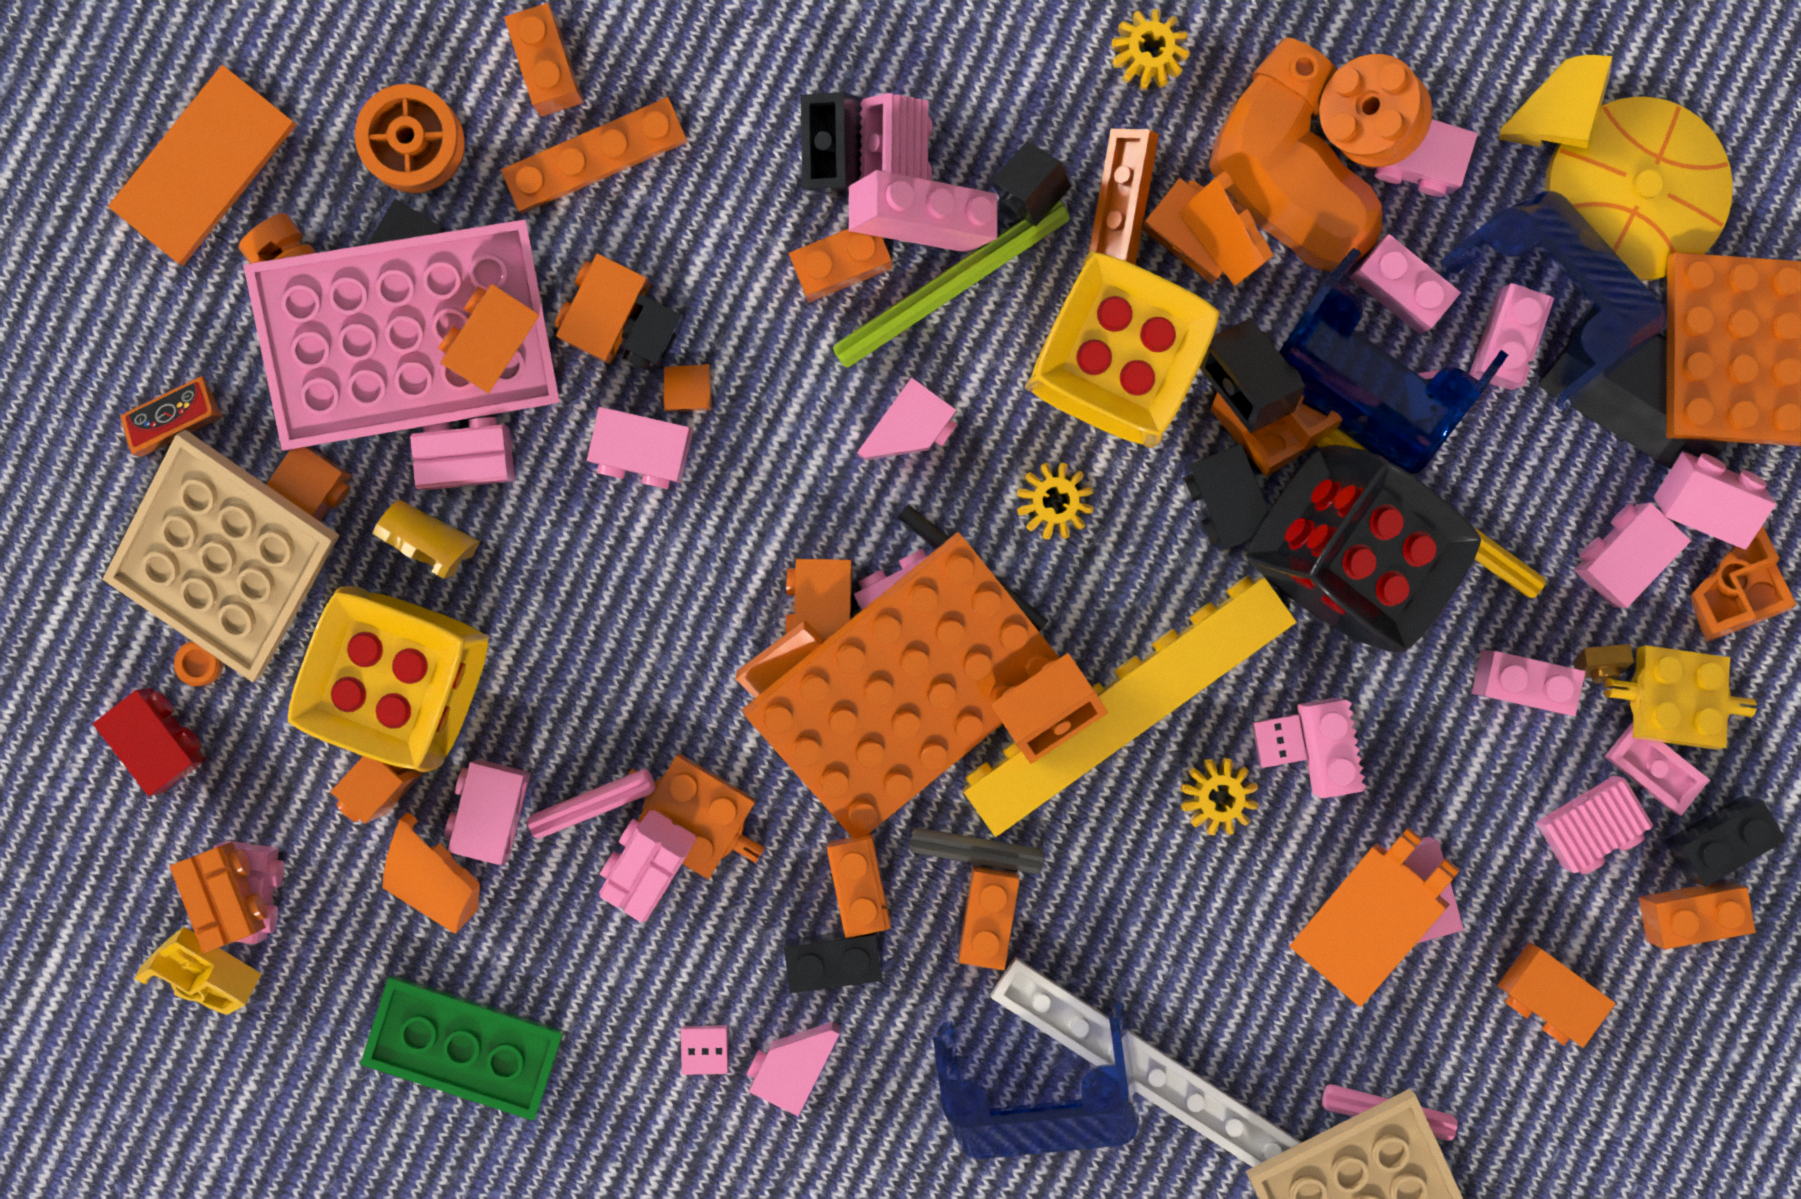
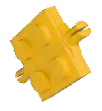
M1645 645L1637 648L1636 671L1631 682L1608 678L1604 684V688H1611L1604 690L1606 698H1619L1630 701L1634 715V739L1715 750L1727 748L1729 715L1734 714L1751 718L1757 708H1750L1757 705L1754 698L1730 695V657Z

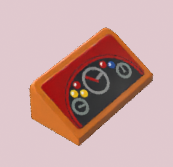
M200 376L120 415L132 455L143 457L172 443L176 434L184 430L192 433L223 418V415L204 376Z

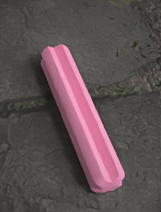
M642 769L532 814L527 819L528 827L534 838H543L647 796L655 790V782L651 773L647 769Z
M1329 1084L1323 1093L1322 1106L1327 1111L1354 1117L1388 1100V1098ZM1422 1107L1435 1138L1446 1141L1453 1140L1458 1120L1451 1114Z

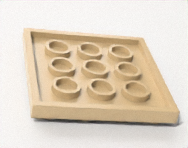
M184 430L176 434L102 580L251 682H255L262 677L340 535L199 438Z
M1411 1089L1245 1171L1258 1199H1463L1417 1096Z

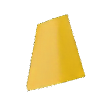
M1582 55L1564 60L1522 107L1503 125L1500 130L1499 140L1541 147L1544 140L1588 149L1596 117L1600 113L1610 78L1612 56Z
M402 500L396 501L387 509L372 532L373 535L394 546L409 558L433 566L432 572L443 579L453 577L461 561L472 558L480 543L479 540Z
M183 927L166 940L137 971L134 979L147 985L152 976L159 977L171 984L175 996L201 1003L209 1009L228 1015L246 1005L262 974L220 948L203 954L196 934Z

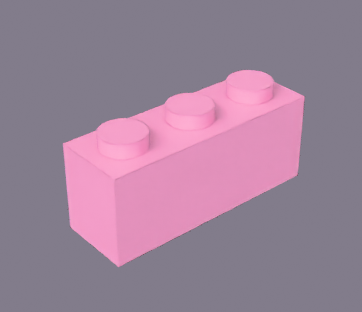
M876 170L849 186V231L968 253L997 239V194Z

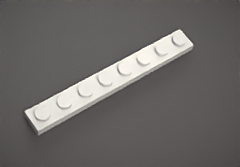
M1014 957L990 994L993 1000L1252 1167L1302 1143L1017 957Z

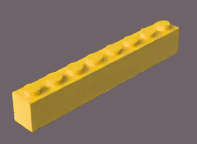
M1249 575L1242 578L1226 590L1230 598L1216 608L1212 602H1209L1189 616L1193 624L1181 633L1177 634L1174 629H1171L1151 644L1155 651L1140 661L1137 655L1121 664L1114 670L1118 678L1104 688L1100 682L1092 685L1091 687L1108 713L1034 763H1029L1014 741L1002 750L1006 758L992 768L988 762H985L965 777L969 784L962 788L963 793L993 835L997 837L1297 623L1266 578L1258 577L1253 581Z

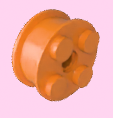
M1386 54L1360 56L1343 65L1334 73L1325 86L1319 106L1320 122L1327 138L1350 160L1366 167H1386L1410 156L1421 145L1428 134L1433 115L1431 97L1425 85L1403 61Z
M397 84L382 89L365 103L358 115L355 126V144L363 164L386 185L401 192L417 194L441 187L456 173L464 156L465 137L458 117L437 94L422 86ZM414 133L413 140L405 144L406 137Z

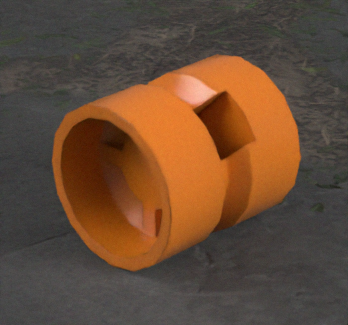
M286 213L274 215L258 224L243 237L238 247L250 264L317 253L310 244H301L303 234Z

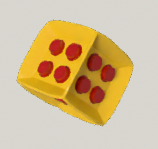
M1091 251L1086 256L1082 271L1077 277L1050 330L1032 375L1025 384V389L1031 391L1053 407L1096 428L1130 442L1143 444L1147 448H1154L1161 442L1162 434L1177 414L1212 341L1221 311L1198 295L1139 266L1110 255Z
M340 587L336 589L334 595L327 603L312 635L292 692L288 711V723L317 739L376 761L397 767L415 769L419 772H429L437 769L444 763L445 757L459 735L484 667L490 637L488 634H483L463 622L413 603L383 594L370 593L361 587Z

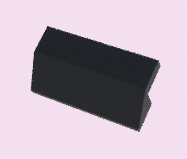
M1599 294L1571 328L1567 345L1540 377L1539 387L1672 469L1682 451L1698 458L1701 454H1708L1716 458L1727 443L1725 441L1666 438L1667 337Z

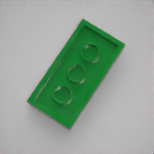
M391 975L387 979L360 1065L535 1121L565 1030Z

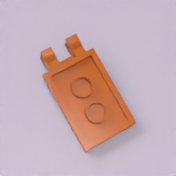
M1409 827L1388 851L1376 843L1289 945L1293 951L1360 1008L1448 908L1450 904L1440 894L1460 871V869L1445 858L1425 881L1407 866L1404 861L1423 840Z

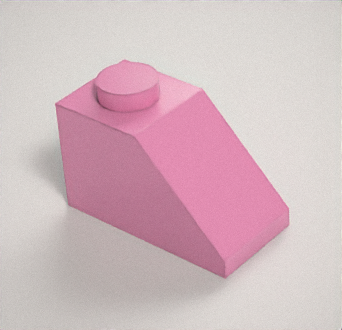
M911 377L857 453L864 460H872L928 451L935 442L942 447L958 426V424L951 420L956 414V409Z
M830 1022L772 1041L767 1053L758 1050L746 1074L753 1078L749 1092L799 1116L840 1035L841 1025Z

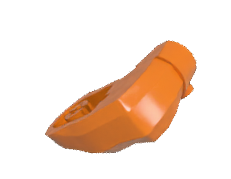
M1286 37L1277 44L1252 74L1253 83L1230 109L1216 137L1209 167L1215 177L1224 171L1228 173L1233 184L1226 188V190L1238 204L1248 208L1258 226L1290 247L1300 260L1313 269L1337 272L1359 263L1376 245L1383 228L1382 204L1372 187L1344 166L1332 148L1320 136L1310 132L1311 118L1318 117L1322 93L1330 78L1337 71V68L1315 48L1297 39Z

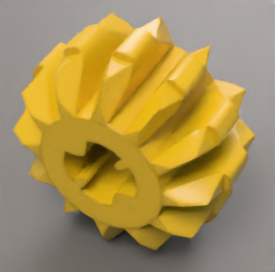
M1153 9L1149 21L1146 20L1141 11L1134 12L1132 17L1133 25L1122 21L1118 26V31L1122 37L1114 38L1111 42V49L1121 53L1113 59V67H1129L1123 76V80L1126 83L1132 81L1135 74L1141 76L1139 86L1142 90L1148 88L1151 77L1154 78L1159 88L1166 86L1168 82L1167 74L1172 77H1179L1182 68L1178 62L1186 61L1190 53L1186 48L1179 46L1187 40V32L1178 31L1172 33L1177 23V18L1171 16L1163 24L1159 22L1161 13L1158 9ZM1147 41L1150 47H1159L1155 58L1152 57L1150 52H1141L1144 42Z
M1044 463L1040 466L1044 481L1041 482L1034 474L1029 472L1025 476V480L1035 490H1017V497L1031 500V505L1021 506L1017 509V513L1019 516L1031 512L1034 513L1036 517L1028 522L1026 526L1029 531L1036 529L1041 521L1045 523L1042 532L1043 539L1049 540L1051 538L1054 525H1057L1060 537L1067 539L1070 537V531L1066 521H1069L1078 530H1082L1085 527V523L1075 513L1077 511L1084 514L1093 513L1094 507L1092 505L1079 503V498L1093 494L1092 487H1085L1077 491L1075 485L1083 479L1084 474L1078 471L1069 481L1066 480L1065 476L1068 471L1066 463H1060L1056 477L1052 476L1049 464ZM1054 489L1057 495L1065 494L1067 504L1061 505V508L1064 510L1061 514H1056L1055 510L1051 507H1044L1043 498L1049 497L1046 493L1047 490Z
M1211 758L1205 759L1204 767L1207 774L1203 776L1200 771L1192 767L1188 773L1198 782L1195 786L1181 784L1180 790L1194 796V798L1180 804L1183 811L1198 809L1192 815L1190 823L1194 827H1198L1207 819L1206 833L1214 836L1220 822L1227 835L1234 834L1232 819L1236 818L1238 822L1247 826L1250 820L1241 811L1244 807L1251 810L1258 808V802L1245 798V795L1258 790V786L1255 782L1241 784L1247 777L1249 770L1241 766L1231 774L1233 768L1231 759L1223 758L1219 772H1217L1216 764ZM1223 785V791L1229 794L1228 802L1225 804L1220 801L1221 807L1215 808V802L1209 799V794L1212 789L1218 792L1217 786Z

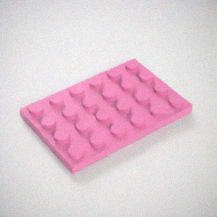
M526 219L243 265L282 451L560 403ZM492 283L540 316L488 394L441 364L440 362L445 353L440 351L438 347L452 326L460 330L463 328L471 315L463 309L477 287L479 286L487 291Z

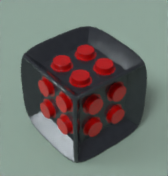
M1326 445L1315 451L1301 465L1258 527L1250 543L1247 558L1267 580L1315 617L1338 628L1348 637L1384 651L1401 653L1407 651L1418 642L1441 613L1470 569L1480 547L1481 537L1468 520L1456 509L1403 468L1373 452L1342 445Z

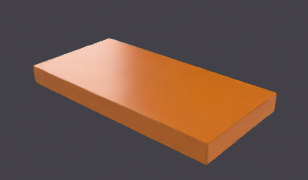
M221 65L107 207L175 262L184 266L297 124L228 68Z

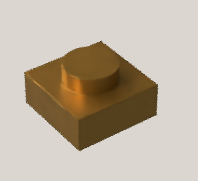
M1631 645L1584 648L1573 661L1574 669L1586 671L1584 678H1592L1593 683H1605L1608 678L1618 680L1620 675L1634 662Z

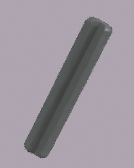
M918 827L912 830L909 844L910 851L917 854L1032 874L1041 873L1044 862V852L1039 848Z

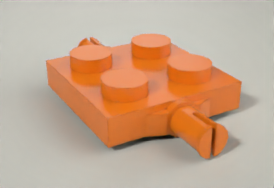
M680 753L675 756L667 772L655 782V790L651 794L644 796L646 799L644 800L643 812L638 822L641 823L649 810H656L672 820L673 825L678 824L693 833L697 840L682 864L708 880L720 860L728 855L732 849L755 864L765 849V846H761L742 834L745 819L757 799ZM632 768L628 775L635 773L637 771L634 770V768Z

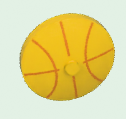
M1629 97L1602 105L1600 113L1596 117L1588 149L1558 143L1549 162L1545 180L1547 214L1554 233L1563 247L1587 269L1604 277L1626 282H1646L1667 277V257L1675 252L1705 254L1718 239L1726 224L1733 195V180L1728 157L1712 129L1700 117L1683 106L1654 97Z

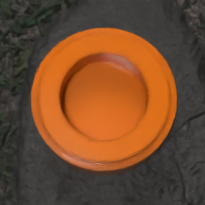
M193 641L181 646L174 658V669L181 681L190 686H204L213 683L220 677L224 668V663Z

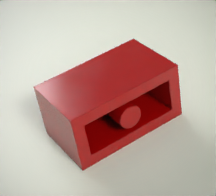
M151 688L135 690L92 723L148 797L164 793L206 760L199 751L202 748V744L197 736L189 728H182L172 716L174 708L170 701L157 690L154 692Z

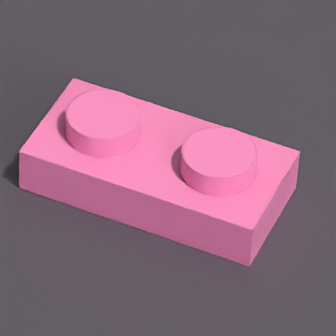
M1633 722L1604 756L1673 813L1682 816L1710 781V779L1665 743L1634 739Z

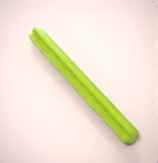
M1059 201L1036 227L1022 219L998 235L997 239L983 245L834 344L833 350L835 355L846 368L852 366L1067 223L1070 219L1067 209Z

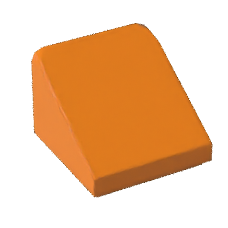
M710 364L664 367L665 412L713 410Z

